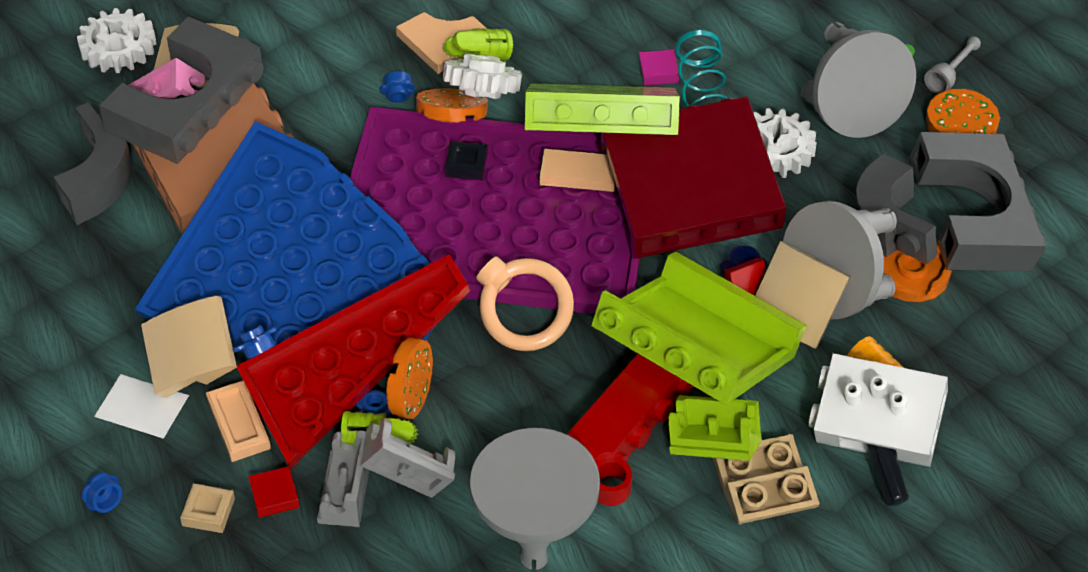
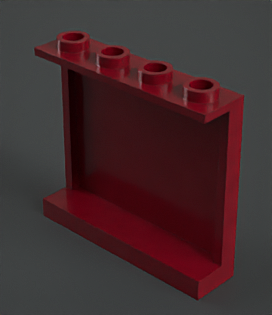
M748 96L737 99L727 98L717 103L702 106L692 105L679 110L678 135L601 132V149L606 151L630 229V247L634 259L783 229L786 206Z

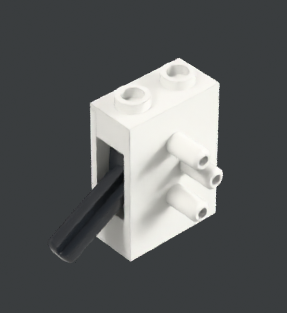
M833 353L830 366L824 365L821 370L818 388L824 391L821 403L813 404L809 427L814 428L817 443L868 453L884 503L887 506L900 505L909 499V494L897 460L927 467L931 466L948 392V377Z

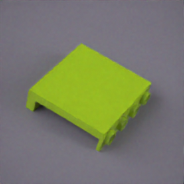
M531 83L526 90L525 130L678 135L680 96L676 88Z
M674 252L668 255L662 275L627 296L620 299L606 290L603 291L591 326L727 405L791 361L796 355L807 325L680 253Z

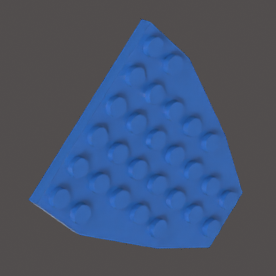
M255 121L141 298L135 311L139 316L150 320L179 306L204 298L219 296L222 298L233 348L243 343L240 338L242 334L260 325L264 331L276 327L277 331L271 333V336L277 345L422 269L430 263L411 243L409 236L403 228L369 196L366 197L359 191L345 173L341 174L329 162L328 157L324 153ZM433 329L422 340L427 341Z

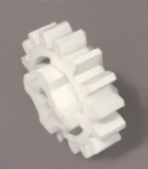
M114 8L113 13L110 15L101 11V18L89 17V26H81V35L77 36L83 61L88 60L89 67L91 68L100 65L101 72L104 73L110 67H114L116 73H120L121 68L124 66L134 70V63L137 61L145 64V55H153V45H157L151 20L145 21L143 13L134 17L132 9H128L124 14H120L119 9Z
M465 54L464 59H449V61H445L443 78L445 82H450V85L460 86L459 90L465 91V95L498 99L501 97V93L507 94V92L516 93V91H520L522 74L521 71L514 70L513 67H505L506 62L500 61L498 57Z
M768 108L766 109L765 116L753 112L774 172H779L782 178H786L788 170L799 174L801 172V165L810 166L811 157L815 156L817 142H815L816 132L809 130V121L800 123L798 122V113L788 117L786 116L785 109H781L779 114H773L771 109Z

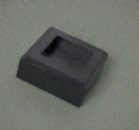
M451 141L445 166V176L483 181L488 144Z

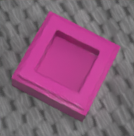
M674 49L639 52V66L644 86L679 83L678 65Z

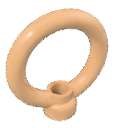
M496 256L478 273L476 280L484 286L480 297L481 319L489 334L500 344L518 351H535L557 341L568 328L574 310L573 293L564 275L551 264L531 258L517 259L505 264ZM517 275H538L547 280L557 294L558 311L554 321L547 329L535 335L523 336L509 331L502 325L496 314L495 301L497 294L507 286L512 277Z

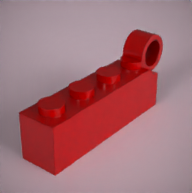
M637 354L567 433L568 436L581 443L592 455L598 467L600 480L604 477L612 476L619 478L623 482L614 487L605 486L600 482L597 502L606 506L620 505L629 498L632 490V470L627 464L628 457L636 448L640 450L646 445L651 436L652 429L659 421L663 423L669 418V414L673 411L679 395L687 396L694 387L640 354Z

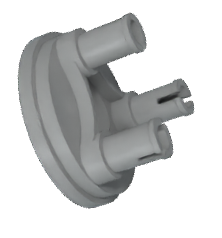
M835 22V25L833 23L829 24L824 31V38L832 46L820 60L814 80L808 81L802 87L801 96L805 98L806 102L813 105L815 111L830 128L841 135L863 138L878 134L896 122L910 103L916 84V67L913 56L902 41L884 31H858L854 28L848 29L839 22Z
M823 201L804 207L789 223L783 242L817 257V260L851 275L831 319L850 317L859 313L865 307L871 306L874 301L887 299L894 295V280L889 275L883 274L884 256L877 235L892 232L896 228V215L894 212L889 213V208H881L872 212L868 210L857 211L840 202Z
M545 428L519 429L496 438L478 455L470 476L471 498L477 513L495 532L519 543L521 546V563L530 570H532L533 559L536 560V570L543 568L547 564V546L550 542L572 534L590 517L597 504L600 490L598 467L589 451L574 438Z

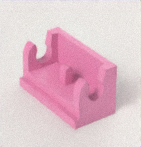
M175 58L132 82L129 86L161 99H173L181 94L187 97L198 92L192 86L204 84L205 75Z

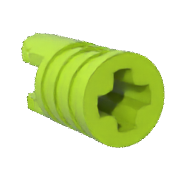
M473 28L472 30L458 31L453 37L450 36L442 44V49L446 55L453 56L454 58L456 56L464 58L465 54L495 56L500 58V61H507L512 54L513 39L510 31L507 29Z
M343 412L341 434L343 436L342 441L346 444H355L358 431H352V429L367 430L372 423L380 426L382 418L388 419L392 423L390 435L410 444L415 443L414 441L419 434L417 433L418 429H416V426L409 420L405 421L404 419L401 421L400 419L386 418V413Z

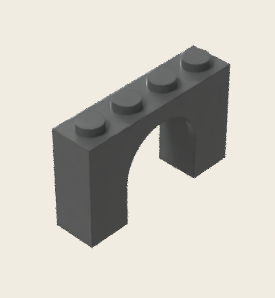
M189 16L167 37L171 60L177 58L205 75L208 83L201 90L184 98L161 99L121 83L99 105L105 132L176 164L188 153L192 152L203 136L210 129L215 128L220 118L239 102L247 89L253 83L259 81L264 69L260 46Z
M920 132L909 157L918 185H949L971 189L984 196L997 212V215L948 216L937 239L946 270L1033 271L1038 259L1045 252L1046 240L1038 227L1034 207L1029 203L1025 192L1024 180L1019 176L1014 163L1013 151L1009 149L1004 134Z

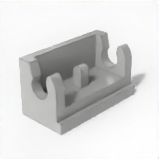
M385 418L381 419L380 426L372 423L367 428L361 460L362 467L431 498L454 481V450L446 447L443 455L437 452L432 454L390 435L392 423Z
M366 431L357 432L355 444L344 443L341 432H336L332 440V450L330 451L317 522L318 524L360 527L370 470L361 466Z

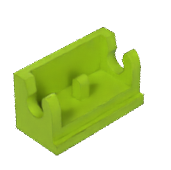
M679 395L676 399V413L670 412L669 414L670 454L750 461L762 442L759 402L734 399L725 405L711 397Z

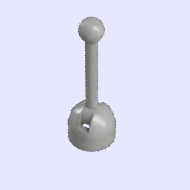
M975 36L970 37L967 40V46L950 64L938 63L932 66L924 76L928 89L936 94L950 90L956 80L954 69L972 50H977L980 47V39Z

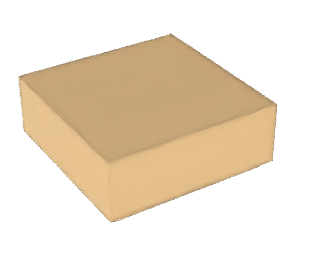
M193 483L180 517L182 526L223 533L235 500L234 491Z

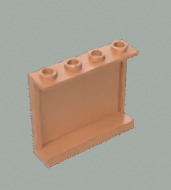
M253 83L241 96L239 102L220 118L217 126L210 129L198 142L196 148L188 153L178 164L132 144L181 235L188 227L255 121L285 134L281 117L277 110H270L267 95L262 87L257 88ZM291 133L285 134V135H287V136L293 138V136L291 135Z

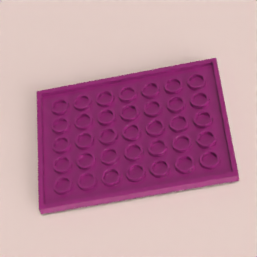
M370 107L350 179L359 191L366 197L369 196L403 228L409 236L411 243L421 255H424L430 264L448 254L451 255L469 285L470 292L464 299L480 300L484 286L476 280V277L481 269L496 256L505 264L517 259L531 258L547 262L557 268L567 279L574 298L573 312L595 314L601 294L605 290L620 299L636 290L641 258L634 259L630 247L631 233L617 186H615V192L540 185L544 149L607 154L606 151L601 149V132L525 130V124L486 119L475 121L474 118L466 117V121L459 123L442 122L427 118L423 115V112ZM451 141L488 144L483 181L445 176V166ZM521 274L512 277L507 286L497 294L495 301L497 303L558 310V298L554 288L547 280L534 274Z

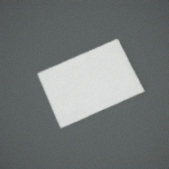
M120 374L94 417L164 439L189 395L176 392L164 398L155 395L153 384Z

